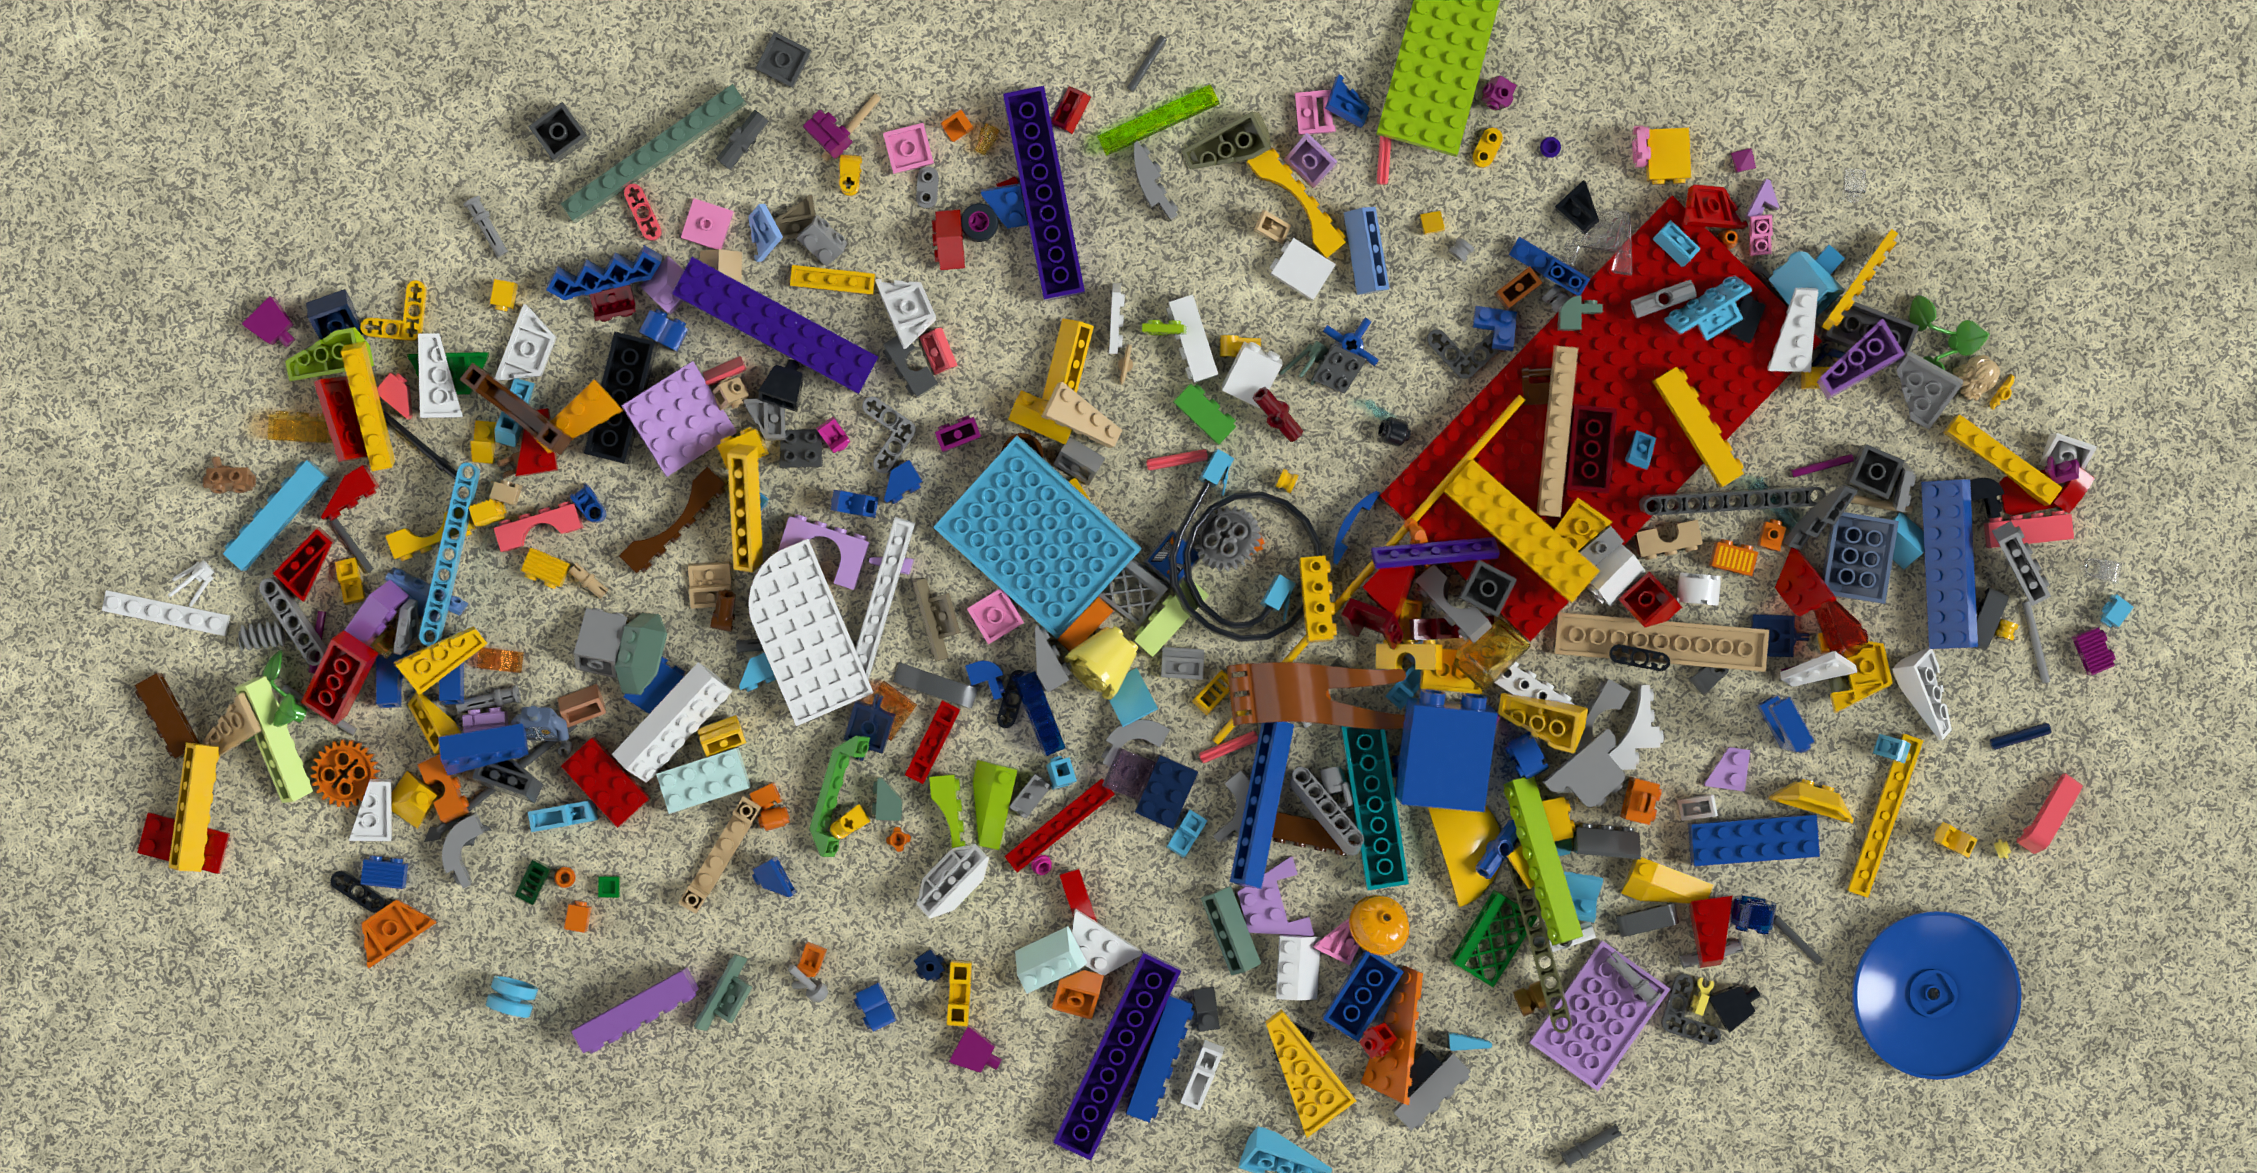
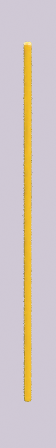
M1518 395L1410 518L1417 522L1466 465L1525 401L1522 396ZM1404 525L1385 546H1396L1409 532L1404 528ZM1373 559L1334 602L1335 614L1375 570ZM1306 635L1282 662H1293L1309 644L1307 643ZM1249 710L1237 711V715L1245 716ZM1232 718L1212 739L1217 745L1235 727L1233 726Z

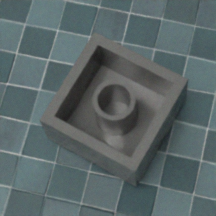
M563 102L528 126L556 163L590 140V137Z
M1861 445L1845 484L1882 500L1889 499L1905 460L1870 445Z
M1477 560L1458 598L1494 617H1498L1517 579Z

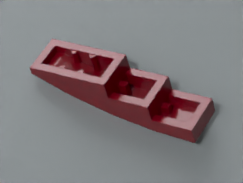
M1485 616L1492 627L1481 637H1495L1494 616ZM1444 618L1409 619L1410 640L1462 638L1457 632L1459 628L1455 624L1451 626Z

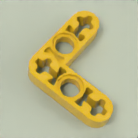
M413 280L407 285L403 321L366 318L360 325L362 333L369 337L407 341L418 340V334L423 332L427 292L425 284L421 281ZM416 284L422 289L421 292L417 293V299H421V303L410 301V298L414 299L415 293L411 291V288H415ZM412 305H418L420 308V313L415 317L409 314V308ZM408 318L419 320V324L414 322V329L418 332L413 334V337H410L411 335L407 333V329L412 327V322H407ZM370 321L375 326H381L380 322H383L381 327L382 335H379L380 330L375 329L369 333L365 326L369 325ZM393 323L397 326V332L394 335H389L386 332V327Z

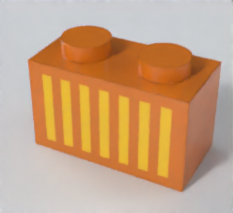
M1721 539L1720 542L1714 543L1709 566L1745 576H1753L1758 552L1753 551L1754 547L1741 544V547L1733 546V541Z

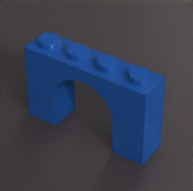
M406 650L402 655L394 654L393 651L382 652V655H377L376 704L380 708L402 707V681L404 675L394 662L415 653V650ZM464 662L439 680V701L443 705L464 704Z
M1774 695L1757 705L1781 749L1803 753L1811 748L1810 744L1815 741L1790 697H1784L1780 700L1778 695Z

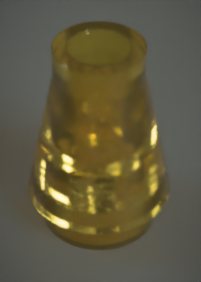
M985 123L984 127L981 126L974 150L986 155L987 151L1000 137L998 135L1000 130L988 123Z

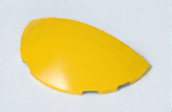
M1486 805L1485 812L1427 807L1460 908L1480 897L1495 879L1499 868L1491 879H1486L1477 873L1475 866L1486 853L1488 842L1496 839L1500 829L1495 817Z

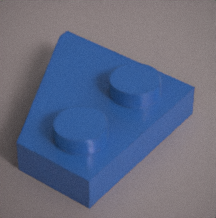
M1339 74L1335 78L1325 109L1361 128L1366 122L1370 108L1359 98L1353 88L1349 90L1342 81L1344 77Z
M1021 183L981 190L982 197L1007 229L1028 225Z

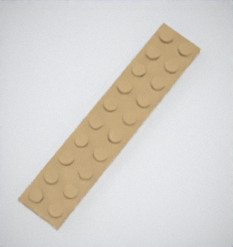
M1559 612L1555 654L1611 659L1609 656L1610 649L1614 645L1621 644L1665 653L1670 658V664L1766 672L1769 630L1669 621L1644 628L1637 619ZM1618 648L1617 651H1613V655L1619 660L1620 657H1627V660H1630L1633 650L1628 649V653H1623L1622 648ZM1636 652L1633 659L1634 661L1645 662L1646 656L1643 652ZM1649 653V662L1666 663L1663 660V656H1660L1659 659L1652 658L1654 654Z

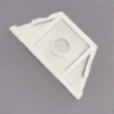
M876 279L875 285L902 347L906 349L936 321V315L921 282L906 283L894 280V283L882 282V279Z
M525 304L522 306L495 378L498 381L541 377L557 337Z
M1074 910L1071 932L1087 962L1085 966L1105 976L1141 956L1142 951L1081 911Z

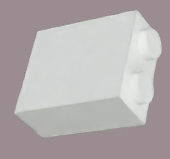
M1295 238L1291 242L1287 240L1281 249L1283 252L1280 260L1275 258L1270 266V269L1273 270L1270 275L1313 301L1336 264Z
M1244 342L1222 383V391L1260 408L1253 400V395L1263 387L1270 390L1282 367V359L1275 352L1269 351L1267 353L1261 350V346L1254 342Z
M1621 544L1596 566L1600 572L1589 583L1587 588L1594 594L1593 596L1601 604L1605 602L1611 607L1646 571L1635 555Z

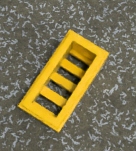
M1223 670L1192 700L1206 716L1229 693V687L1226 689L1217 681L1221 678L1228 685V676ZM1213 684L1223 692L1221 695L1212 687ZM1209 691L1217 699L1214 701L1206 692ZM1203 697L1211 706L1208 707L1200 698Z

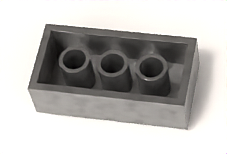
M1842 296L1838 297L1834 301L1831 312L1836 307L1838 302L1841 300ZM1854 302L1848 312L1844 310L1841 313L1844 318L1837 327L1833 325L1829 331L1824 328L1821 337L1851 349L1883 318L1905 356L1911 349L1919 326ZM1902 358L1892 363V365L1897 366L1902 360Z

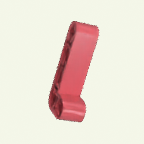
M2063 773L2053 786L2033 823L2023 829V835L2017 838L2016 842L2033 854L2045 850L2052 842L2083 785L2068 774Z

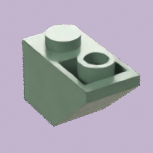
M878 777L877 782L874 781L873 794H877L876 802L872 803V815H876L875 820L901 821L903 799L883 777Z

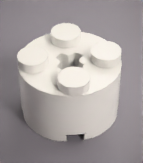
M1680 572L1677 601L1719 606L1721 576Z

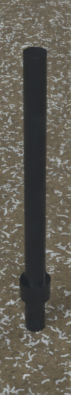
M383 410L385 421L389 426L436 464L435 467L441 472L445 471L456 480L457 470L449 465L450 462L447 459L437 455Z

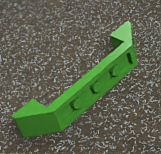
M855 736L832 751L809 828L818 852L822 857H835L839 849L840 839L834 838L827 830L832 822L831 817L837 805V797L843 785V777L849 765V757L864 758L869 749L870 737Z

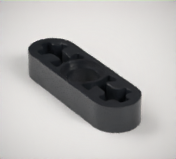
M1621 644L1614 645L1609 651L1611 660L1619 664L1655 671H1665L1670 666V658L1661 652ZM1622 648L1623 653H1628V649H1632L1633 651L1630 655L1631 662H1626L1627 657H1620V660H1617L1616 656L1613 655V651ZM1636 652H1643L1645 654L1646 660L1644 663H1635L1633 657ZM1649 653L1654 654L1652 656L1654 659H1659L1660 656H1663L1666 665L1658 668L1657 663L1651 662V667L1647 666Z
M1015 670L1010 675L997 715V722L1002 728H1010L1015 724L1029 680L1027 673L1023 670ZM1019 673H1022V678L1025 679V682H1021L1018 687L1023 689L1022 693L1009 689L1010 685L1015 687L1016 680L1013 677L1014 675L1018 676ZM1016 693L1019 697L1018 703L1010 705L1007 702L1008 694ZM1004 705L1009 708H1016L1015 713L1013 711L1010 712L1009 717L1012 718V722H1008L1007 725H1004L1003 720L1000 719L1001 715L1005 716L1007 709H1003Z
M341 870L331 876V885L336 890L370 912L377 913L386 906V899L383 895L368 885L360 884L361 881L348 872ZM344 875V881L348 884L351 883V880L354 881V883L349 887L348 892L345 890L348 887L347 885L343 883L340 885L337 884L338 880L336 879V876L340 877ZM355 886H361L364 889L362 897L359 898L353 894ZM369 892L372 893L369 896L371 899H380V907L373 908V903L370 900H366V903L363 902Z

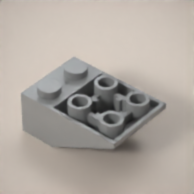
M1037 625L1035 627L1037 675L1046 691L1050 692L1069 681V675L1072 673L1066 663L1061 664L1058 657L1061 654L1055 645L1051 647L1047 639L1050 638V635L1045 627L1040 628Z

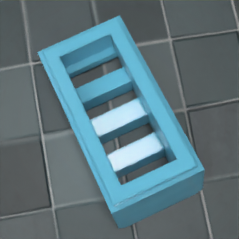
M1447 1032L1448 1048L1451 1051L1492 1047V1043L1486 1039Z

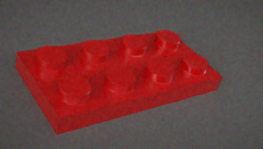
M347 376L314 381L316 393L338 461L343 462L368 457Z
M148 812L137 853L169 861L175 819ZM207 828L208 840L204 849L205 861L202 870L220 874L230 833Z

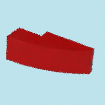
M1080 868L1059 874L1073 918L1074 910L1077 909L1097 922Z

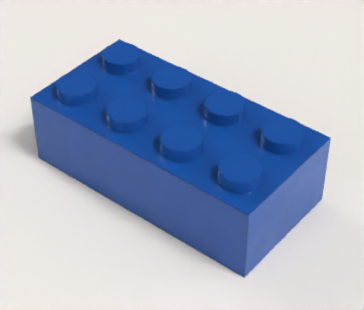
M1364 950L1321 1016L1322 1019L1359 1042L1404 971L1381 955H1375Z

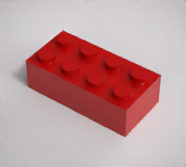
M343 630L331 639L301 703L332 724H338L348 715L378 652Z
M596 737L589 739L561 765L566 773L617 828L621 827L651 799Z

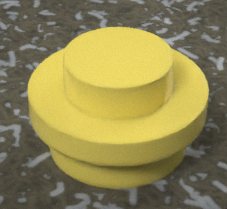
M1998 839V842L1994 843L2000 859L2004 857L2008 859V854L2011 853L2007 841L2003 842L2002 839Z

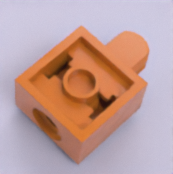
M1630 776L1620 817L1650 825L1651 821L1654 822L1657 809H1654L1655 803L1660 800L1662 789H1659L1660 784Z

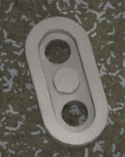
M924 167L918 173L916 200L918 205L924 209H930L937 203L939 175L932 167ZM927 173L932 175V179L929 181L924 179ZM925 194L930 195L931 198L929 201L923 200V196Z

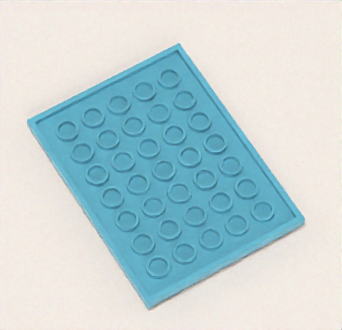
M1016 436L933 527L1056 639L1070 627L1142 549L1019 436Z

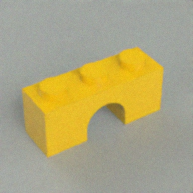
M1383 640V644H1376V669H1402V661L1410 653L1415 658V669L1442 670V645L1435 644L1436 640H1423V644H1415L1416 640H1403V644H1397L1395 650L1390 649L1386 640Z
M951 960L947 1025L968 1026L972 961Z

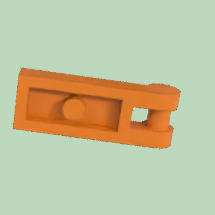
M1408 518L1403 525L1410 533V544L1428 543L1425 530L1418 526L1413 518ZM1426 564V565H1423V566H1424L1426 569H1428V568L1431 567L1433 564Z

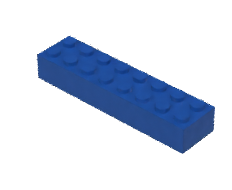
M1970 480L1921 482L1929 649L1978 647Z

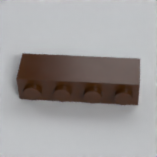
M156 673L135 685L137 689L135 693L138 699L146 705V714L151 720H154L157 726L155 730L160 738H164L167 744L165 748L171 757L173 756L174 759L183 757L186 743L200 744L162 673Z
M1277 812L1272 834L1274 842L1285 844V841L1288 840L1293 841L1294 846L1306 848V844L1313 845L1314 850L1326 852L1328 848L1335 850L1334 854L1347 856L1318 820ZM1335 825L1338 829H1344L1341 825ZM1350 840L1349 843L1354 845L1355 841Z

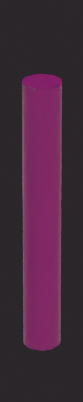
M1852 454L1792 469V477L1795 478L1854 462Z
M318 611L315 631L321 640L326 617L325 611ZM317 651L315 654V659L317 662L319 661L320 656L319 651ZM309 664L308 673L315 674L318 666Z

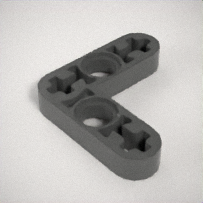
M1433 330L1427 336L1429 346L1461 379H1468L1500 351V349L1491 348L1490 350L1493 353L1490 354L1489 350L1482 346L1484 343L1488 346L1492 342L1493 332L1466 356L1442 330ZM1432 334L1436 336L1440 334L1442 336L1440 341L1443 344L1447 341L1449 345L1440 352L1438 348L1441 345L1437 342L1435 344L1432 343ZM1451 348L1456 351L1457 355L1454 360H1448L1445 357L1447 349ZM1477 350H1483L1486 353L1484 361L1480 362L1475 359L1474 354ZM1470 357L1473 363L1478 365V367L1475 368L1474 365H1472L1468 369V371L1470 372L1469 375H1467L1466 373L1462 375L1460 373V366H1466L1467 364H1469L1470 361L1467 360V358Z
M1685 973L1678 974L1673 981L1661 1021L1662 1027L1669 1033L1708 1045L1717 1044L1721 1039V1033L1718 1028L1684 1017L1694 982L1691 976ZM1684 977H1686V981L1689 982V985L1684 986L1682 991L1683 993H1686L1685 997L1679 993H1675L1676 989L1680 991L1681 985L1678 983V981L1683 980ZM1675 997H1680L1683 1000L1682 1007L1678 1009L1672 1006V1000ZM1674 1017V1021L1681 1024V1020H1685L1681 1026V1032H1678L1680 1028L1677 1026H1672L1671 1029L1668 1028L1669 1025L1666 1024V1021ZM1690 1023H1694L1697 1027V1031L1692 1035H1688L1685 1031L1686 1026ZM1701 1026H1704L1703 1031L1710 1033L1711 1030H1714L1716 1038H1712L1711 1041H1708L1709 1037L1702 1034L1701 1039L1698 1038V1036L1701 1033Z

